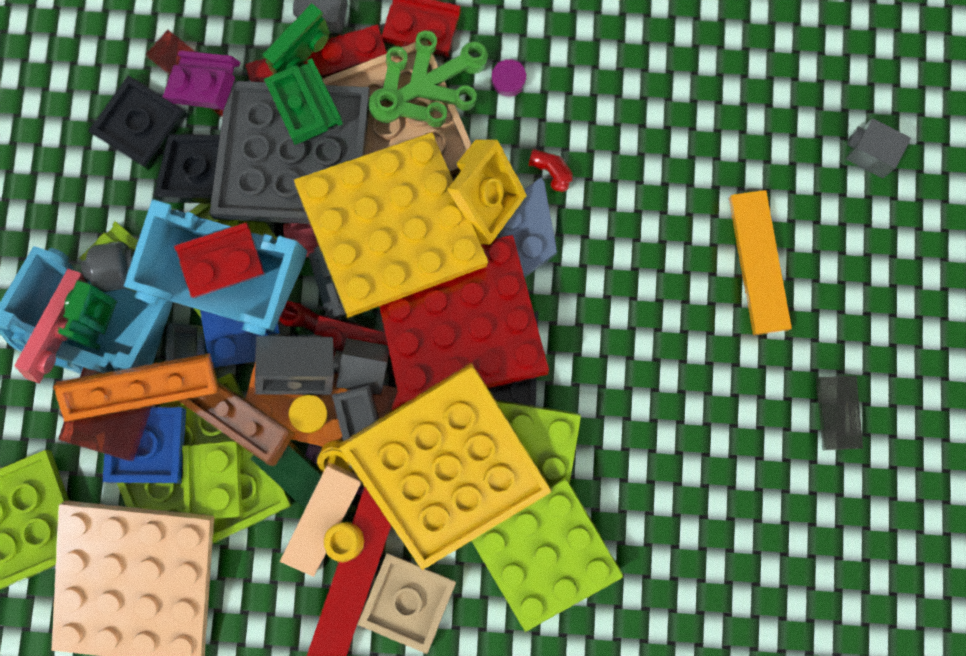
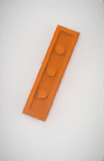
M209 353L58 381L54 385V390L64 422L215 394L218 393L219 386Z

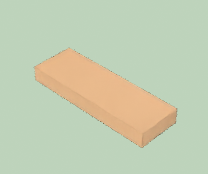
M328 462L281 557V563L313 577L315 576L326 554L323 545L325 533L334 524L342 522L362 482L358 475Z

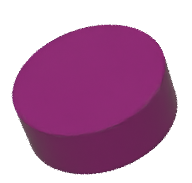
M506 59L495 65L492 71V85L497 93L502 96L512 97L524 89L526 71L521 63L516 60Z

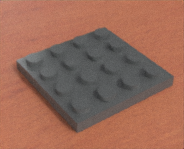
M234 81L223 110L210 207L211 217L221 220L310 224L296 190L294 179L365 155L369 117L368 105L371 96L369 87L325 85L343 124L340 126L337 124L327 128L328 131L294 145L266 83Z

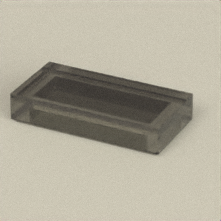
M857 376L816 378L823 451L863 449Z

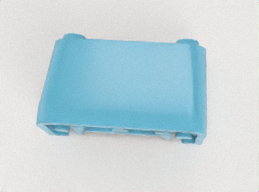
M152 199L124 283V287L136 291L134 298L156 305L159 298L243 322L242 330L261 336L265 335L266 329L274 331L303 267L307 250L295 240L278 236L276 240L270 235L264 234L262 236L251 232L266 275L194 299L191 298L174 246L231 228V226L200 218L190 212L173 211L170 204Z
M33 246L0 302V335L11 347L20 352L24 349L67 269L74 270L73 266L68 262L69 257L60 250L49 248L47 251ZM128 289L104 292L115 299L117 303L105 335L99 334L96 343L101 345L100 349L96 350L86 347L68 338L66 341H62L56 353L54 365L84 376L153 364L173 302L159 298L157 305L134 298L136 292Z

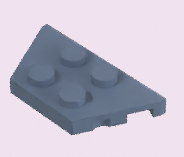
M542 178L524 189L527 196L496 237L513 235L524 278L557 254L545 183Z

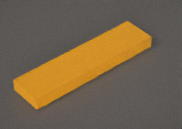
M763 190L731 195L729 197V204L753 336L789 331L792 327L767 192Z

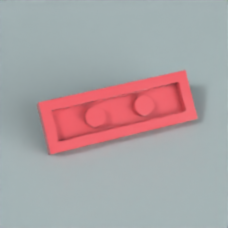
M67 269L14 365L30 381L40 384L44 375L48 374L54 367L56 353L62 341L68 339L57 332L59 327L65 329L68 321L67 318L63 317L66 311L64 303L67 294L74 289L76 281L87 283L80 272Z

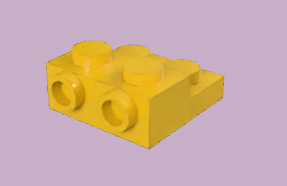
M475 140L456 163L461 172L448 187V191L463 217L472 223L480 244L491 245L527 194L498 140Z

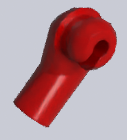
M536 149L532 150L528 166L548 171L553 177L551 182L552 189L559 192L567 191L570 186L569 183L573 181V173L564 159L551 153Z
M287 301L279 321L285 326L305 327L315 334L319 315L300 303Z

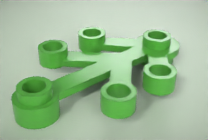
M421 31L416 36L415 48L417 54L411 81L398 90L400 71L405 69L408 55L401 47L390 48L386 54V65L388 68L384 86L374 91L369 98L368 107L371 115L382 123L394 122L402 116L427 122L432 127H440L446 121L447 109L439 102L456 105L461 110H470L475 105L477 97L476 91L472 87L464 85L455 90L437 85L462 71L470 74L482 72L488 59L486 48L478 42L467 43L462 47L459 56L427 73L430 56L436 50L437 38L431 31ZM428 40L432 45L423 46L420 42ZM474 52L480 56L475 58L470 56L469 53ZM393 56H399L403 59V61L396 63L393 62L391 58ZM463 94L468 95L471 100L465 102L459 96ZM416 97L439 101L433 102L427 107L409 103V101ZM390 101L393 103V105L390 107H384L380 104V102ZM438 111L442 114V117L433 118L430 113Z

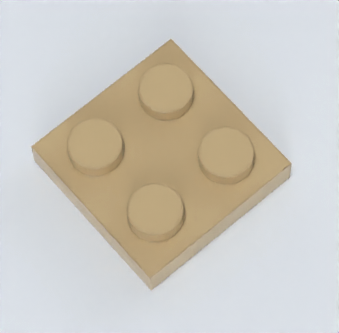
M387 553L357 625L428 654L456 581L426 568L421 570L419 565Z

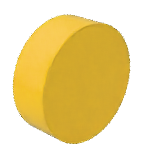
M313 395L298 397L289 409L291 424L303 433H314L320 430L326 423L328 416L327 408L323 401Z
M330 441L322 447L317 458V465L322 473L328 462L350 472L353 471V468L350 469L348 460L339 448L342 441Z
M342 522L334 524L326 531L323 545L330 558L335 561L345 562L356 558L361 553L364 537L361 530L355 524Z

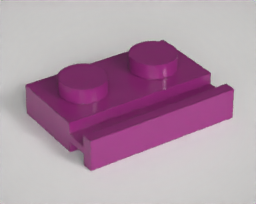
M179 51L178 56L181 57L179 65L173 66L162 97L175 104L224 110L235 77L232 75L234 68L239 67L241 62L229 55Z

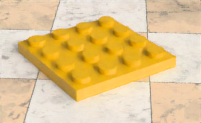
M432 132L294 179L296 190L347 318L487 267L488 260L472 223L463 217L448 191V187L452 184L453 179Z
M472 363L341 442L339 447L421 570H424L552 492Z

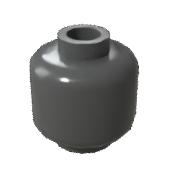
M122 241L91 247L87 252L86 260L81 263L84 280L91 282L94 287L102 292L126 289L124 283L135 249L129 248Z

